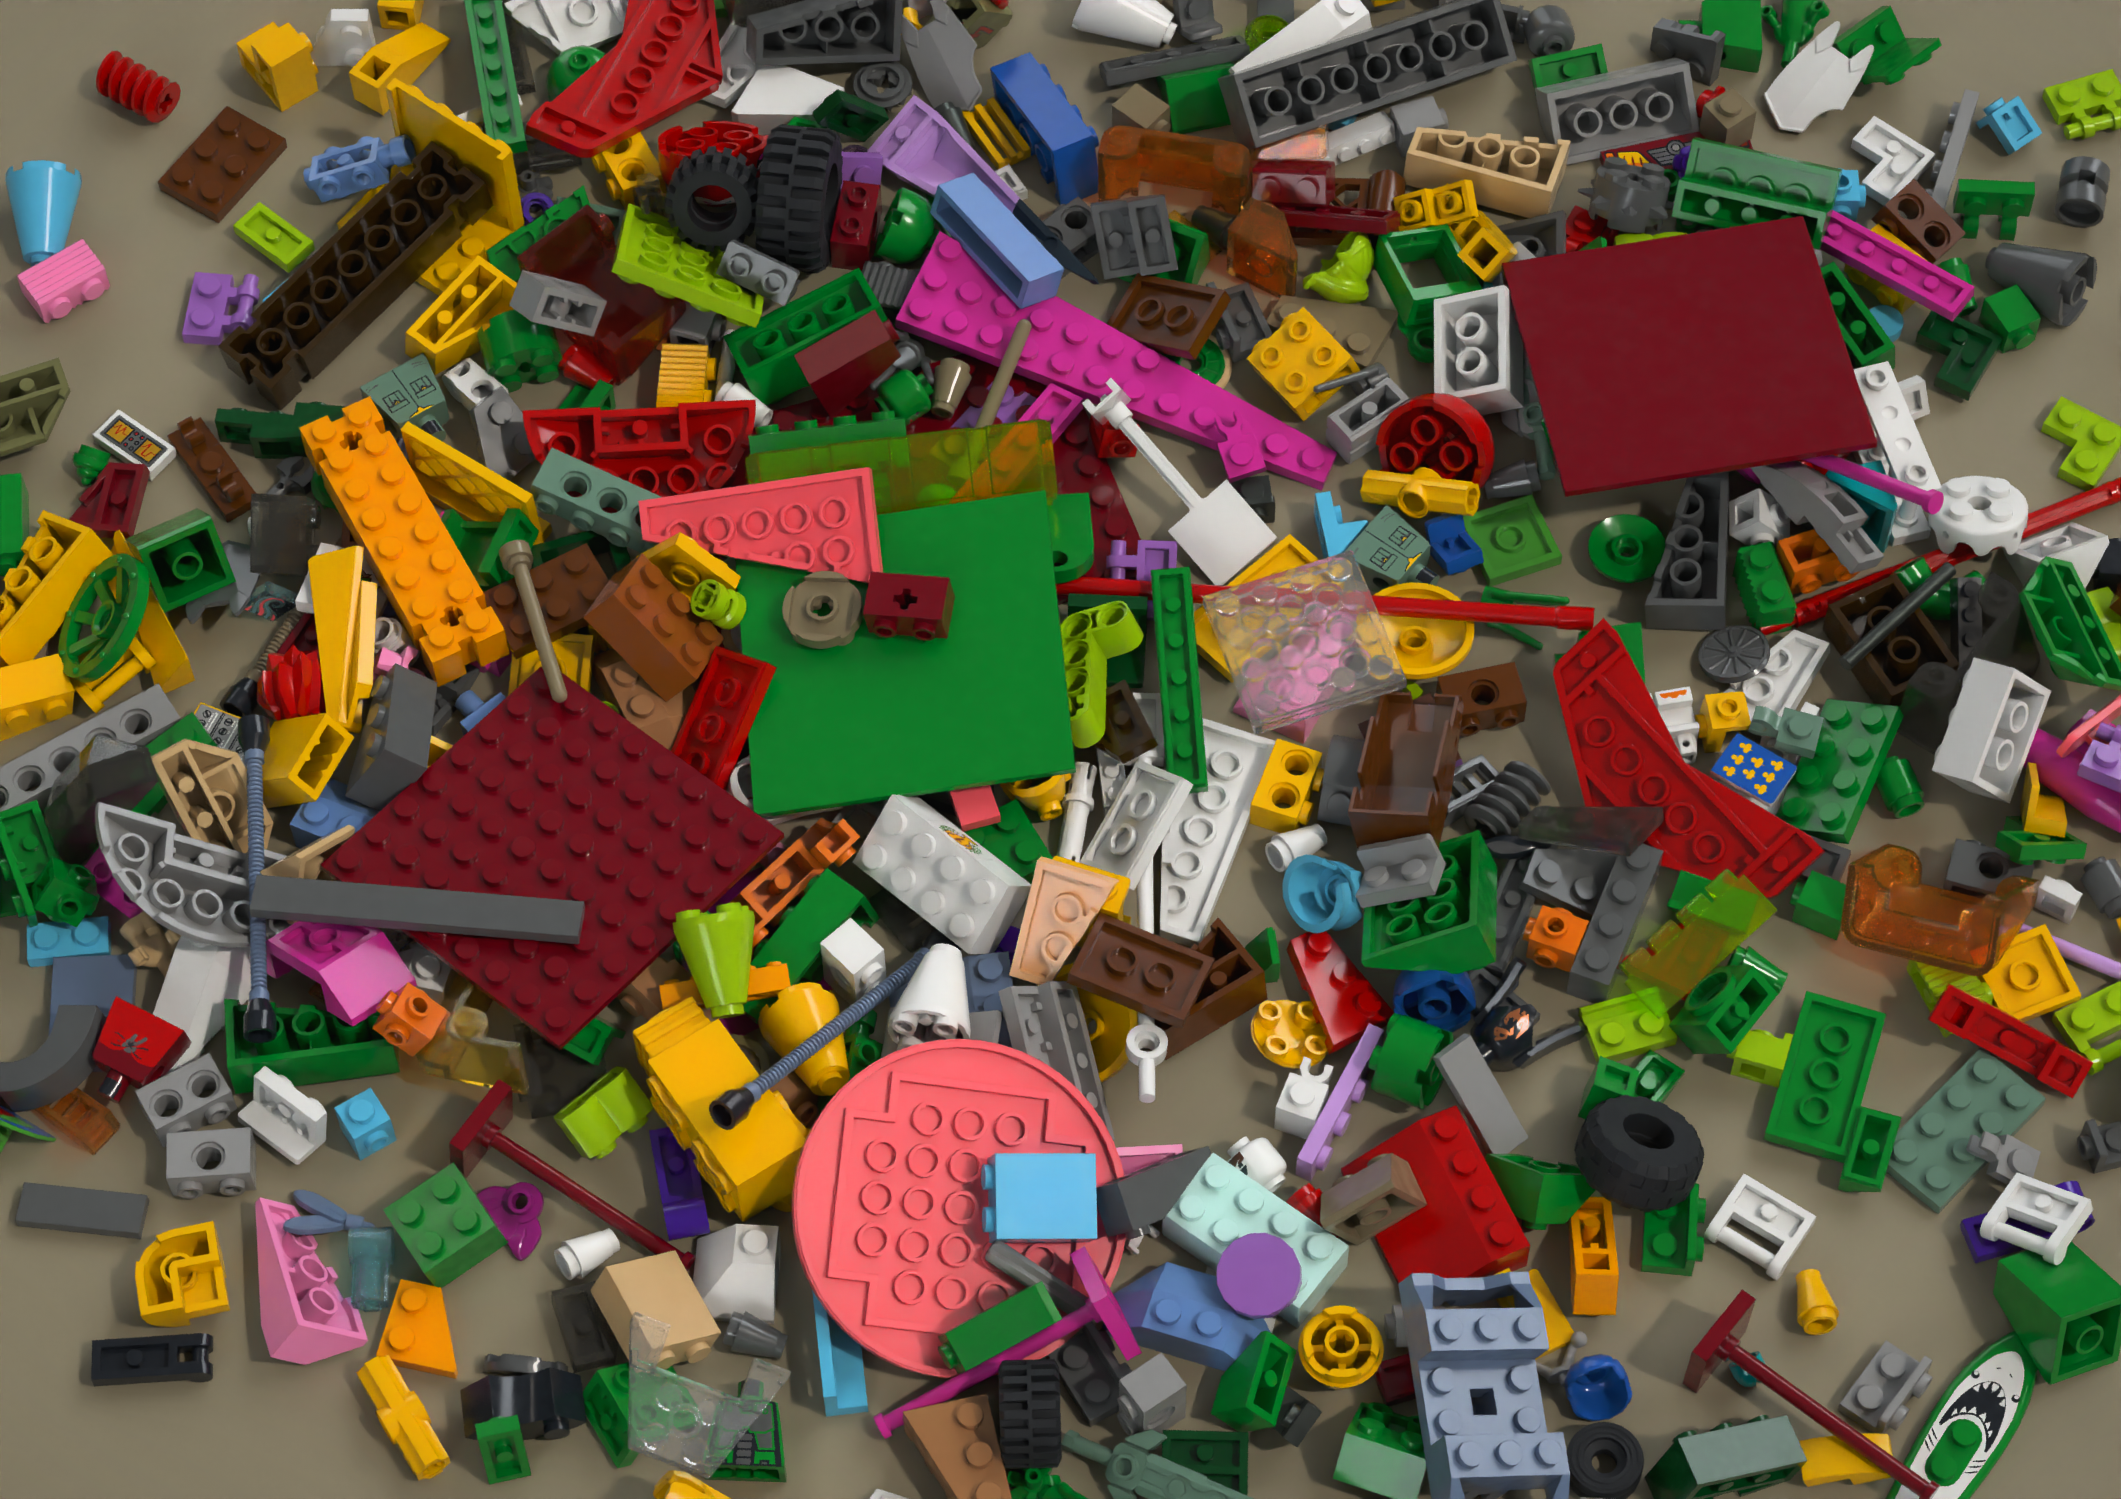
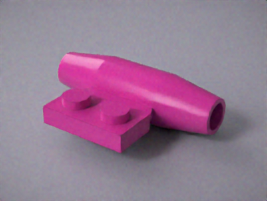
M2090 709L2069 729L2067 735L2097 712ZM2109 723V724H2108V725H2111V726H2113V727H2117V726H2115V725L2112 724V723ZM2037 728L2023 767L2027 769L2028 762L2036 763L2041 784L2088 818L2121 834V793L2077 776L2079 766L2090 745L2084 742L2065 758H2061L2056 751L2063 740Z

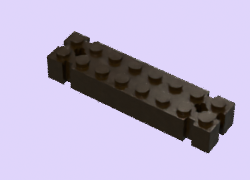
M433 141L411 161L414 170L408 176L400 171L251 314L254 323L247 330L239 325L218 345L227 367L248 385L254 381L259 393L280 411L302 391L299 381L305 375L312 379L318 376L462 236L459 227L465 221L473 226L493 206L486 183L465 166L458 171L454 158Z

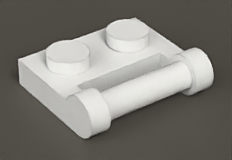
M2016 1173L1983 1219L1980 1235L1994 1242L2000 1239L2043 1255L2044 1261L2059 1265L2066 1255L2068 1245L2093 1211L2091 1199ZM2010 1217L2048 1231L2052 1235L2049 1239H2045L2005 1224V1222Z
M1743 1174L1709 1224L1704 1237L1713 1243L1720 1241L1765 1268L1768 1276L1778 1280L1814 1225L1816 1216L1748 1175ZM1731 1218L1779 1246L1780 1249L1777 1254L1774 1255L1727 1227Z

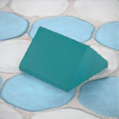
M1881 460L1859 464L1886 475ZM1830 470L1827 471L1825 476L1841 487L1869 516L1861 528L1877 548L1884 553L1888 546L1898 507L1894 495Z

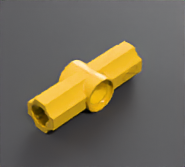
M1426 467L1416 469L1412 475L1368 469L1362 477V487L1360 490L1363 502L1399 507L1404 514L1412 518H1422L1426 516L1428 511L1474 516L1478 510V502L1481 495L1478 484L1469 481L1444 479L1437 472Z
M389 1355L376 1356L364 1363L363 1367L356 1372L358 1379L377 1409L375 1413L386 1435L393 1445L397 1443L404 1459L418 1481L431 1479L443 1472V1469L451 1463L450 1458L430 1426L431 1420L421 1400L414 1390L410 1391L401 1373Z

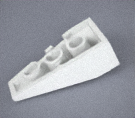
M1321 0L1232 66L1228 71L1232 74L1372 28L1370 13L1360 0Z
M181 935L174 950L153 1015L184 1030L192 1043L167 1074L198 1059L205 1052L204 1047L220 1029L225 1030L224 999L239 1000L242 1005L246 1001L249 1003V992L251 991L250 946H215Z

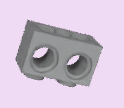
M210 1053L135 1090L141 1109L162 1147H165L167 1144V1133L196 1131L208 1124H217L225 1120L231 1112L237 1110L232 1092ZM205 1090H215L209 1097H198ZM177 1109L174 1115L161 1117L162 1113L166 1110Z

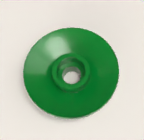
M1618 514L1604 519L1593 529L1588 541V554L1594 567L1605 577L1623 583L1640 582L1652 577L1656 572L1658 564L1661 562L1665 550V539L1659 528L1651 521L1632 514ZM1621 553H1628V554H1630L1632 557H1624V556H1621L1620 554H1621Z

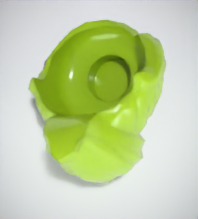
M1349 232L1338 245L1330 260L1321 259L1322 267L1320 271L1304 277L1303 288L1306 290L1310 288L1331 302L1355 304L1365 301L1369 295V287L1366 280L1371 273L1375 261L1374 249L1369 233Z

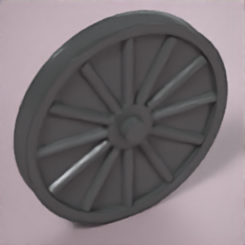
M1745 625L1727 626L1725 630L1713 632L1703 641L1698 652L1700 667L1704 674L1712 680L1722 683L1742 682L1756 676L1765 668L1770 658L1769 643L1765 635L1756 628Z

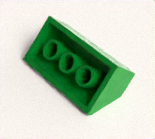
M857 268L786 304V306H782L760 317L756 328L746 325L723 337L752 394L768 406L769 404L781 401L785 396L803 387L810 386L794 357L795 354L873 310L877 312L882 323L887 320V317L860 268Z

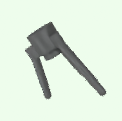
M896 331L900 337L896 348L901 357L870 384V389L876 390L880 383L888 379L898 369L912 371L918 366L922 367L927 382L929 384L934 383V376L930 367L931 359L924 356V346L917 339L910 338L908 332Z
M1376 362L1359 372L1316 385L1313 390L1318 393L1339 386L1343 388L1351 385L1356 396H1359L1370 388L1374 389V386L1386 377H1390L1385 367L1381 363Z

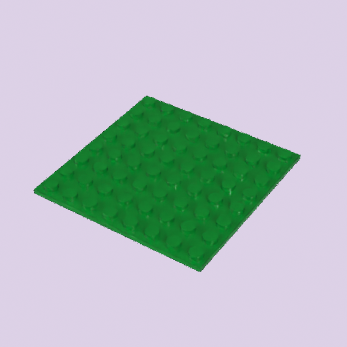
M1045 490L877 515L883 573L950 578L955 600L947 639L935 638L930 641H924L914 636L895 635L891 638L880 637L874 633H869L863 616L862 623L855 632L854 639L847 645L817 649L798 644L794 641L784 621L782 612L783 601L788 590L793 585L796 588L805 581L804 577L811 573L735 558L736 573L741 576L737 589L746 600V612L740 622L742 654L777 667L748 734L754 812L762 818L889 800L892 794L911 797L1076 773ZM849 580L858 589L863 605H865L869 583ZM823 603L821 609L814 610L813 613L818 614V616H826L832 610L829 608L828 603Z

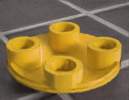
M1268 1000L1260 1004L1251 1021V1036L1257 1049L1267 1059L1280 1066L1292 1069H1300L1304 1056L1311 1059V1067L1324 1059L1328 1053L1324 1043L1326 1035L1321 1024H1316L1312 1014L1314 1008L1312 1002L1303 1001L1299 1003L1290 1000Z

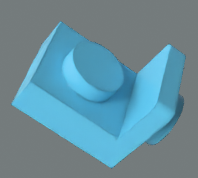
M2019 96L2006 103L2002 97L1983 109L1986 116L1976 122L1979 129L1989 124L2008 155L2042 134V131Z

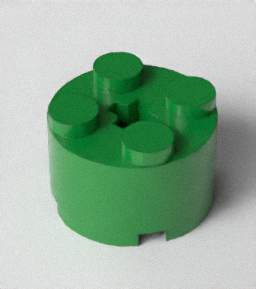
M514 309L489 320L491 326L483 331L482 326L478 330L477 338L486 371L505 386L509 393L519 390L522 387V383L537 380L540 383H547L558 378V365L563 358L554 327L531 322Z
M1394 1013L1390 1017L1386 1028L1387 1037L1383 1047L1377 1045L1370 1057L1369 1069L1375 1070L1371 1082V1090L1405 1104L1424 1109V1105L1429 1106L1433 1102L1444 1081V1077L1432 1057L1454 1041L1453 1034L1450 1031L1415 1018Z

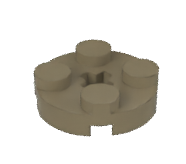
M818 571L805 576L804 582L800 583L796 588L793 585L788 590L783 601L782 612L786 626L795 642L811 648L826 649L837 645H847L854 639L855 632L859 629L863 620L864 605L858 589L849 582L847 577L833 571ZM823 603H828L829 608L832 610L826 616H818V614L813 613L814 610L821 609Z

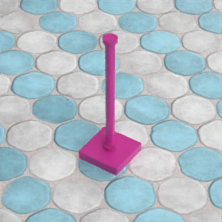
M1835 455L1802 459L1922 506L1925 512L1930 514L1939 512L1943 505L1944 496L1940 491L1935 489L1923 490ZM1751 468L1736 470L1746 480L1758 485L1760 484V479Z
M1085 1246L1071 1253L1070 1256L1089 1295V1298L1084 1300L1086 1305L1062 1317V1320L970 1370L953 1377L886 1415L882 1413L875 1415L873 1418L882 1436L887 1439L893 1436V1430L904 1425L903 1411L944 1403L998 1373L1002 1361L1022 1360L1093 1320L1096 1323L1103 1320L1127 1361L1141 1354L1140 1347L1118 1301Z

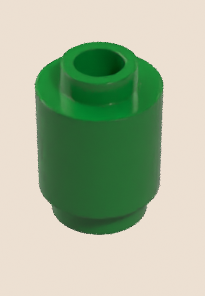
M1898 756L1885 758L1875 784L1887 810L1893 812L1896 818H1905L1917 813L1925 806L1922 799L1924 791L1908 759H1899Z

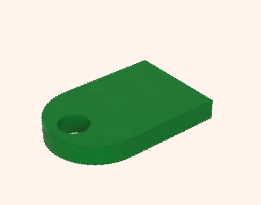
M1089 493L1046 495L1054 563L1064 564L1054 567L1056 584L1080 578L1093 565L1094 540Z

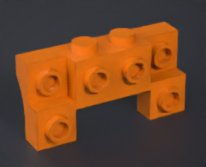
M821 817L729 902H740L741 906L747 905L749 910L754 911L755 925L752 948L769 933L764 927L767 923L774 928L779 924L782 915L788 909L786 905L796 896L800 899L804 897V890L814 876L820 875L833 862L839 868L857 852L851 845L860 836L844 818L838 823H832Z

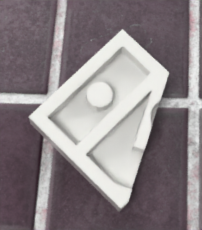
M331 9L326 17L325 25L316 34L314 50L310 53L316 66L354 67L368 50L376 45L369 9Z

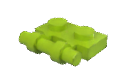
M2113 69L2044 88L2042 98L2056 124L2059 125L2070 121L2072 123L2063 127L2067 140L2080 137L2082 140L2094 137L2095 132L2108 128L2112 131L2121 129V84ZM2102 113L2100 116L2090 117L2091 115Z

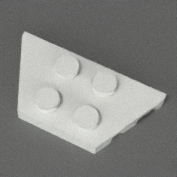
M511 0L504 3L503 9L507 15L559 55L570 47L585 45L597 48L621 38L629 0Z

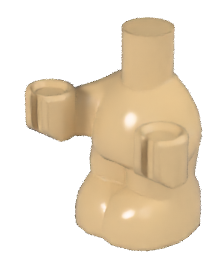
M143 911L128 920L121 927L120 934L134 948V950L128 953V956L136 967L158 968L163 976L166 977L171 958L181 935L169 929L165 933L159 923Z

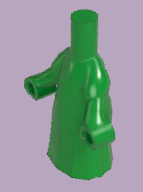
M1783 0L1781 22L1777 19L1778 15L1771 5L1761 7L1762 19L1772 27L1775 39L1784 47L1780 64L1783 68L1798 55L1799 48L1803 47L1813 38V29L1817 22L1829 15L1830 10L1824 1Z

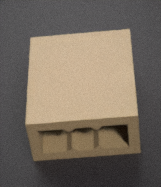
M675 1250L606 1266L590 1290L636 1374L649 1370L660 1372L668 1369L673 1364L684 1361L689 1363L699 1362L710 1354L712 1345L721 1334L720 1329Z

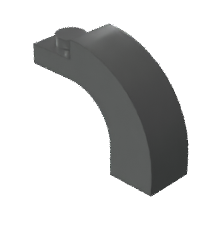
M59 1005L52 1031L45 1043L36 1052L18 1061L0 1062V1097L3 1098L13 1111L31 1110L53 1103L72 1092L91 1074L97 1066L92 1059L93 1052L107 1019L98 1006Z

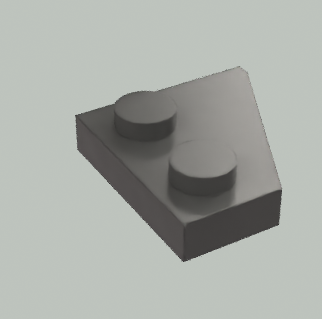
M502 386L495 389L469 411L473 430L478 437L476 445L479 458L483 459L485 467L510 480L535 459L525 433L522 411Z

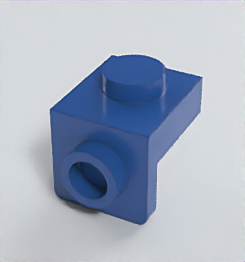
M1446 513L1425 522L1426 537L1431 546L1430 555L1448 576L1454 573L1465 572L1470 567L1484 562L1482 549L1465 531L1463 515Z

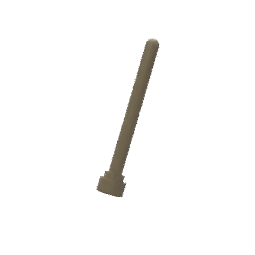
M1027 319L1019 320L963 456H959L957 461L951 463L946 478L958 487H962L980 466L977 461L1032 328L1030 321Z
M513 540L507 542L499 549L502 566L515 577L552 699L557 703H562L567 699L568 694L529 572L533 562V555L528 542Z

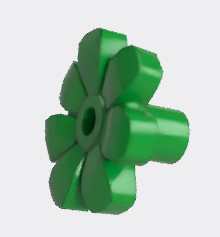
M1052 1468L1019 1469L1020 1473L1010 1471L1007 1476L1009 1486L1014 1488L1010 1491L1012 1499H1043L1046 1491L1051 1486L1061 1482L1059 1475H1050Z

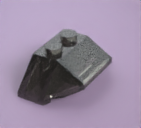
M95 735L54 781L44 812L55 847L64 862L71 865H82L99 846L95 824V808L98 802L131 811L159 781L148 747Z

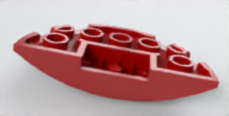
M756 399L678 403L677 407L600 410V407L525 410L522 411L529 446L535 459L539 461L541 466L550 449L554 448L654 494L668 497L721 489L736 472V467L741 461L744 452L749 447L748 435H751L754 429ZM576 491L567 492V494L572 497L582 496L579 492ZM611 507L602 508L607 513L618 512Z

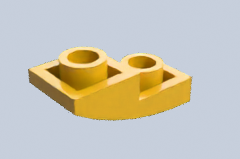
M1464 179L1435 189L1423 188L1393 198L1395 211L1400 213L1399 231L1445 224L1452 225L1479 217L1472 180Z
M1862 1433L1893 1456L1891 1440L1888 1434ZM1836 1436L1799 1441L1808 1460L1801 1468L1802 1478L1807 1487L1850 1479L1853 1485L1891 1478L1890 1475Z

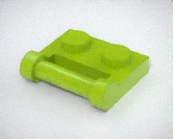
M2121 981L2054 1012L2051 1021L2068 1046L2093 1062L2088 1072L2089 1075L2102 1071L2105 1064L2121 1057V1038L2098 1050L2090 1046L2121 1030Z

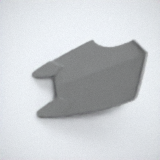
M930 0L935 20L918 30L902 15L901 34L920 84L933 109L942 103L953 102L955 107H960L962 111H970L982 92V87L973 67V56L978 45L943 0Z

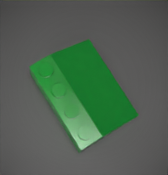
M1480 830L1440 842L1439 851L1446 865L1435 895L1364 908L1361 958L1364 967L1409 971L1439 970L1447 971L1451 974H1459L1469 970H1480L1488 964L1496 962L1497 865Z

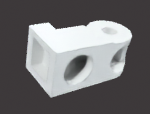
M466 358L442 376L443 383L450 394L469 411L501 386L509 395L508 389L470 358Z

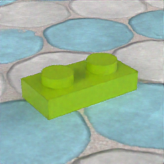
M258 202L233 225L237 236L288 273L315 250L313 240L261 202Z

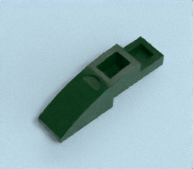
M317 401L310 403L296 402L293 415L280 411L266 413L248 411L243 408H217L215 425L220 442L252 445L255 458L285 459L295 456L307 457L299 427L328 415L331 422L343 417L342 408L346 406L327 405Z

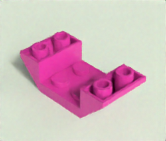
M297 921L266 941L267 974L277 979L295 968L321 984L327 1011L351 1026H355L377 1012V1005L389 990L396 993L407 982L414 987L417 986L416 979L384 932L376 927Z

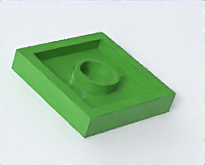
M1527 495L1477 511L1474 516H1463L1465 531L1482 549L1484 562L1478 564L1488 586H1495L1561 564L1562 554L1533 495Z

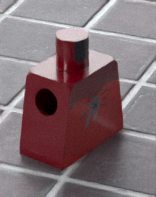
M116 996L92 1056L99 1069L107 1073L97 1093L109 1101L119 1104L129 1085L139 1089L165 1076L192 1043L184 1030Z

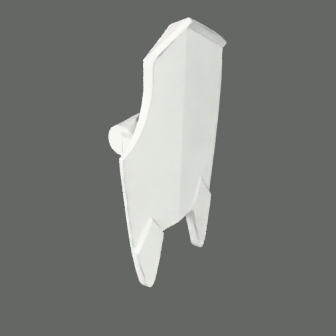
M1839 21L1834 22L1817 35L1784 68L1764 93V98L1780 130L1802 133L1821 114L1831 110H1843L1870 62L1874 46L1869 45L1851 59L1833 48V43L1840 29Z

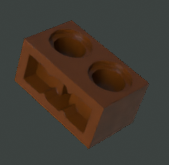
M1915 179L1888 201L1871 219L1876 225L1879 223L1932 264L1937 262L1966 234ZM1899 211H1902L1908 219L1903 218ZM1925 238L1929 239L1933 243V246H1930L1925 241Z

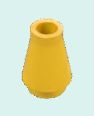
M1806 1269L1799 1272L1795 1277L1797 1283L1798 1324L1810 1335H1821L1832 1331L1837 1325L1836 1319L1839 1316V1311L1822 1281L1820 1272L1816 1269Z

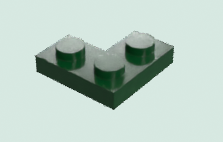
M1931 310L1917 333L1915 342L1948 356L1936 375L1934 386L1969 401L2001 347L2003 337L1958 316L1952 322Z

